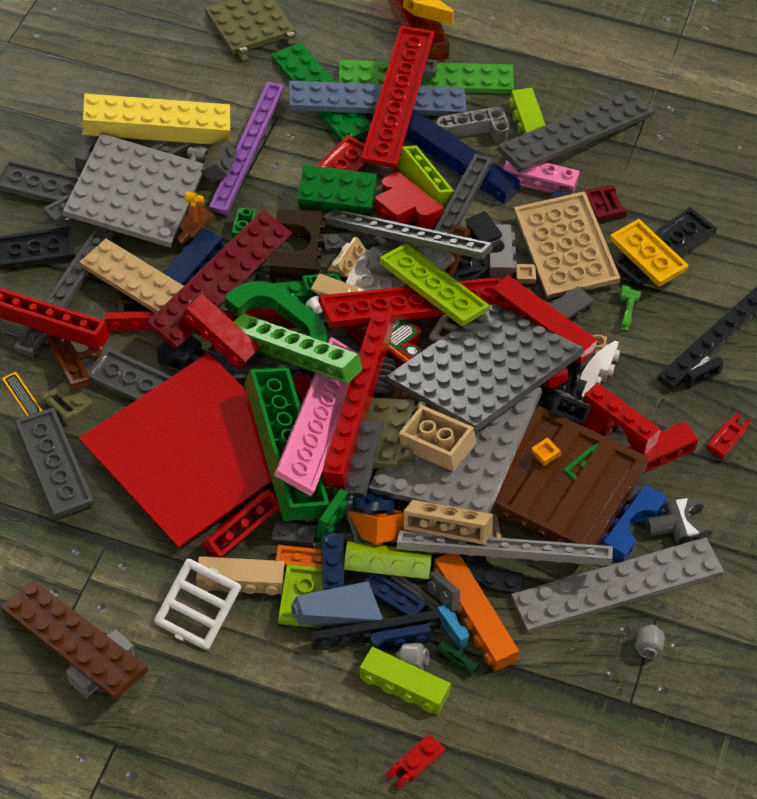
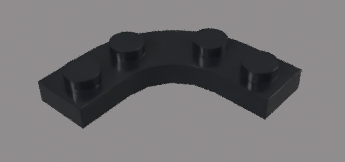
M461 554L473 577L482 587L506 594L521 592L523 573L496 568L487 561L485 556Z

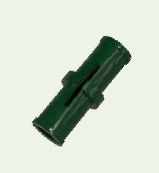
M445 640L437 647L436 652L450 660L453 666H458L466 671L470 676H473L478 671L480 665L465 656L464 651H458Z

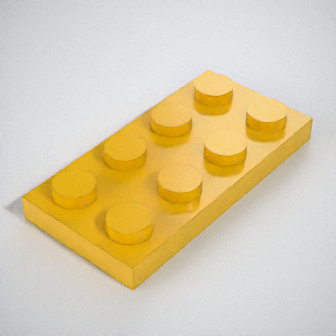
M640 219L610 235V241L659 287L688 270L689 265Z

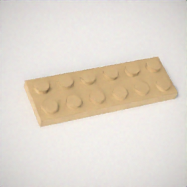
M108 239L102 241L80 261L82 268L154 313H157L183 287L177 281Z

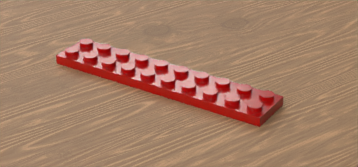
M400 25L362 153L361 163L397 169L435 31Z
M500 277L458 281L487 304H496L491 300L492 288L501 281ZM410 286L319 295L318 300L329 327L367 324L373 311L391 313L393 321L446 315Z

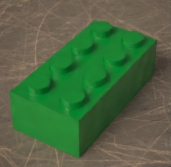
M303 165L297 198L300 208L330 211L334 208L372 217L377 187V174Z

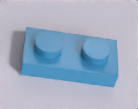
M445 604L441 605L437 609L441 615L440 624L459 650L467 648L469 638L467 629L459 624L454 611H450Z

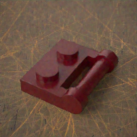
M614 185L584 190L597 222L613 218L623 219L627 216L628 213L622 207L616 195ZM606 195L610 197L615 209H612Z

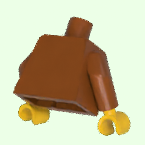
M191 191L185 193V201L191 202V205L188 206L189 213L179 224L182 231L176 237L184 245L191 237L194 239L203 228L207 229L217 218L204 207L203 196Z

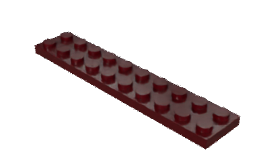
M263 209L147 321L146 326L177 350L196 331L182 317L186 308L201 294L219 308L225 302V296L236 287L242 285L274 251L290 238L292 232Z

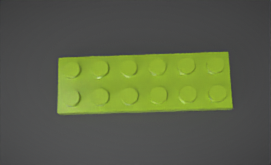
M407 243L380 257L379 264L462 327L489 310V304Z

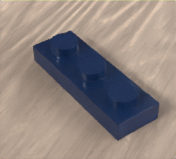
M322 533L323 591L344 586L343 533Z
M370 573L364 581H369L375 599L402 616L421 613L426 607L424 601L381 574Z

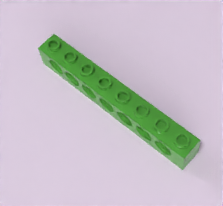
M246 314L240 315L234 321L240 329L260 346L258 352L346 384L363 370L360 357L356 352Z

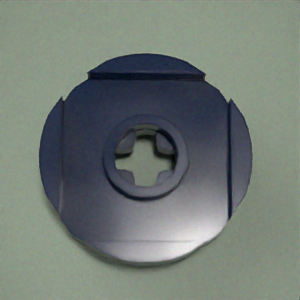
M366 493V497H353L352 506L355 510H363V514H375V511L393 513L394 497L383 495V498L376 496V494Z

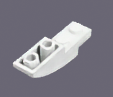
M614 341L601 349L583 370L577 390L583 392L581 401L584 399V394L597 382L599 384L601 382L606 383L608 375L612 376L615 368L613 361L617 362L620 355V350H617L618 341Z

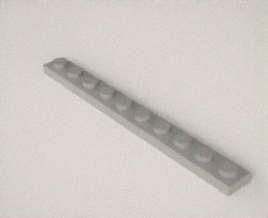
M403 530L399 531L397 549L405 551L612 566L613 546L489 537L485 544Z

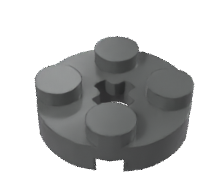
M391 242L379 243V246L375 248L373 246L368 252L370 271L382 276L396 277L379 264L381 256L400 246Z

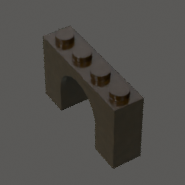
M277 209L276 220L292 232L291 236L300 237L306 240L309 245L304 250L294 253L274 251L270 258V278L302 280V276L319 274L320 262H318V259L322 257V248H319V245H323L324 234H321V231H325V220H322V212Z

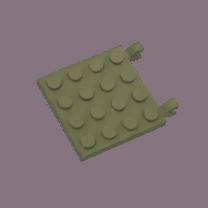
M229 0L205 8L206 15L232 55L238 54L242 62L249 61L246 54L248 50L285 39L289 46L296 44L294 38H296L295 29L275 0Z
M372 398L366 420H380L384 423L373 468L398 469L400 464L407 466L415 465L416 459L412 457L413 450L402 449L399 432L421 405L427 407L426 401L416 403V400Z

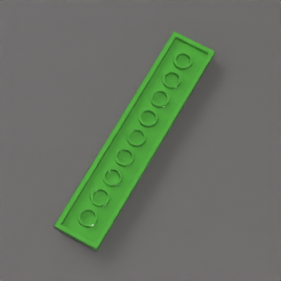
M340 60L339 83L383 84L390 61ZM437 63L436 77L423 76L420 86L464 88L465 93L511 94L512 90H514L513 65Z

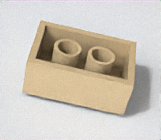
M423 405L420 406L399 432L403 450H413V454L453 472L476 444L474 427Z

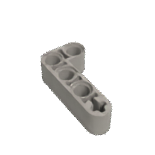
M498 107L446 115L437 119L436 136L441 140L489 132L495 143L501 144L508 140L509 123L504 111Z

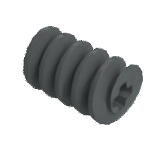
M390 358L384 359L373 398L391 399L392 397L391 394L394 386L387 383L386 376L396 370V362Z

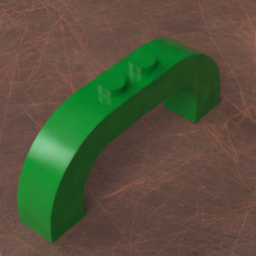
M261 281L249 282L236 287L225 296V308L237 317L254 307L267 306L276 310L307 336L327 343L326 327L320 317L314 313L310 306H305L300 302L296 295L290 294L276 284ZM303 368L310 375H313L315 373L313 371Z

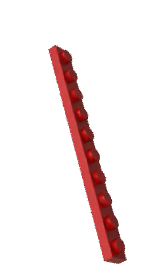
M272 308L250 309L245 313L277 326H295ZM221 310L233 322L238 318L229 310ZM105 313L104 320L109 331L151 330L146 326V323L156 313Z

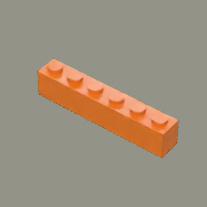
M445 554L434 559L432 572L438 571L460 590L459 610H455V612L461 615L464 627L472 633L476 647L481 648L486 664L488 666L491 665L495 672L517 662L519 656L517 646L461 555Z

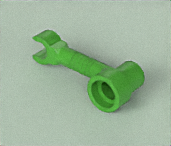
M622 285L619 300L626 301L621 329L628 331L631 324L634 302L638 303L641 292L630 289L629 286Z

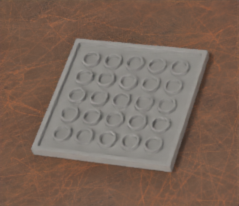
M101 133L63 209V216L171 248L180 228L179 224L183 221L188 206L191 203L185 201V193L196 191L203 175L200 172L203 163Z

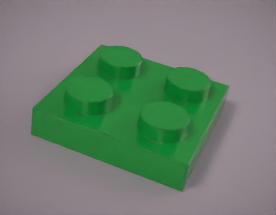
M340 489L319 519L315 540H321L322 542V533H334L336 523H341L346 515L344 510L348 505V501H346L347 491Z

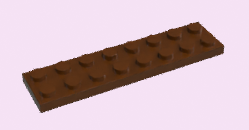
M32 580L1 606L3 613L115 701L148 672V668L144 663L35 580Z

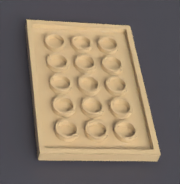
M585 191L514 207V214L547 299L564 296L568 290H573L577 286L586 291L620 283V276Z

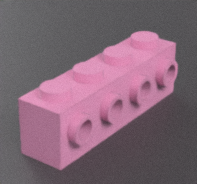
M506 160L502 181L548 193H553L557 190L570 195L575 192L580 171L544 162L519 173Z

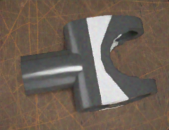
M696 498L669 501L664 505L666 515L646 518V530L649 536L672 533L677 545L705 537L709 538L713 531L710 525L699 524L691 520L690 516L702 511L704 508L703 502Z

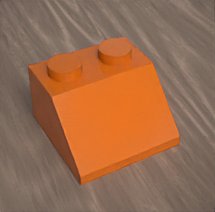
M363 510L349 511V516L362 540L371 542V545L381 546L383 542L397 543L399 531H408L404 530V512L394 510L393 513L375 511V514H363Z

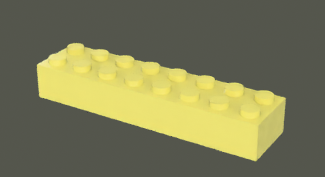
M84 93L82 135L100 136L102 133L116 138L216 145L225 139L229 142L230 104Z

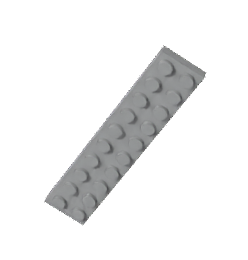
M705 537L612 564V566H605L512 594L511 599L528 634L723 576L724 570L708 539Z

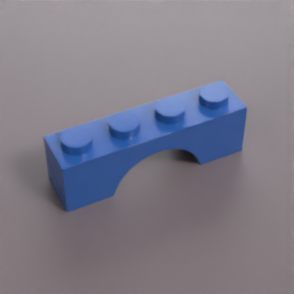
M645 485L641 491L638 490L635 493L633 503L626 505L621 519L617 518L611 528L613 530L610 534L606 533L601 541L603 546H613L612 559L619 563L629 558L636 542L630 527L637 522L646 521V518L659 516L666 504V495L648 485Z

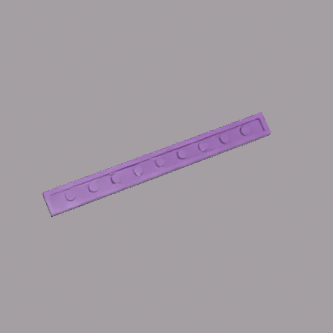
M267 81L236 148L238 152L227 177L221 180L210 203V212L227 216L281 99L284 85Z

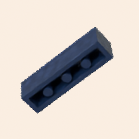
M203 228L192 242L183 248L182 253L173 259L167 270H164L162 273L181 285H186L223 249V238Z

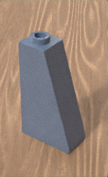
M369 581L298 595L291 606L292 615L297 619L298 625L337 628L383 620Z

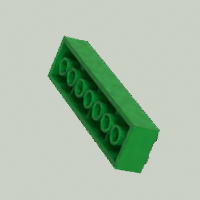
M289 367L250 369L245 381V387L283 521L321 518L330 505L321 475L316 489L311 496L274 476L301 409Z

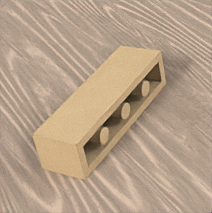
M199 556V564L209 569L213 567L220 571L219 574L241 585L239 592L247 594L266 593L268 595L283 593L284 561ZM197 572V587L207 592L212 590L230 592V588Z

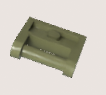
M67 380L50 392L43 393L40 397V401L44 405H48L51 408L54 407L56 413L62 417V421L67 425L94 407V402L79 388L71 390ZM58 398L71 412H67L55 399Z

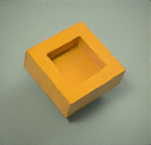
M548 437L531 448V453L543 466L558 458L561 454V451Z

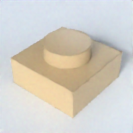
M517 264L516 280L520 284H536L535 264Z

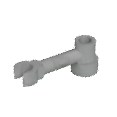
M189 147L187 151V157L190 160L204 163L208 154V149L201 147L199 149Z

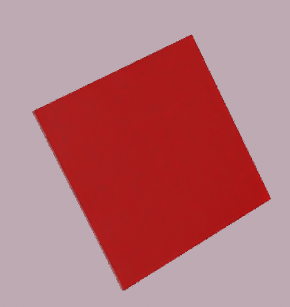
M210 353L202 356L79 438L83 445L178 548L185 545L272 483L247 391Z

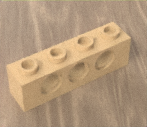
M412 500L404 510V530L485 544L492 534L493 514L417 500Z

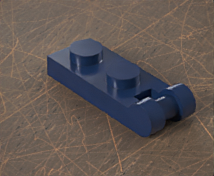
M428 623L373 633L370 640V649L374 647L383 651L390 648L400 649L406 643L425 644L430 642V625Z

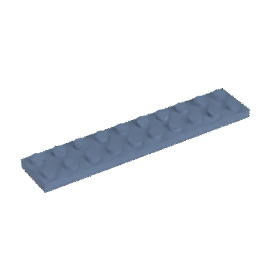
M289 81L290 110L375 113L383 84ZM420 86L412 115L446 116L467 112L464 88Z

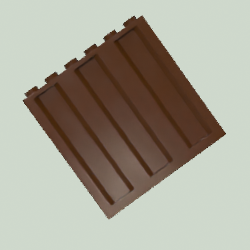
M538 405L530 419L490 512L498 515L505 521L518 525L523 530L536 534L541 539H547L551 542L599 545L646 470L648 457ZM548 437L561 451V454L558 458L543 466L531 453V448ZM598 443L594 451L582 460L587 461L583 467H581L580 462L570 470L577 476L576 479H571L563 472L568 465L587 449Z

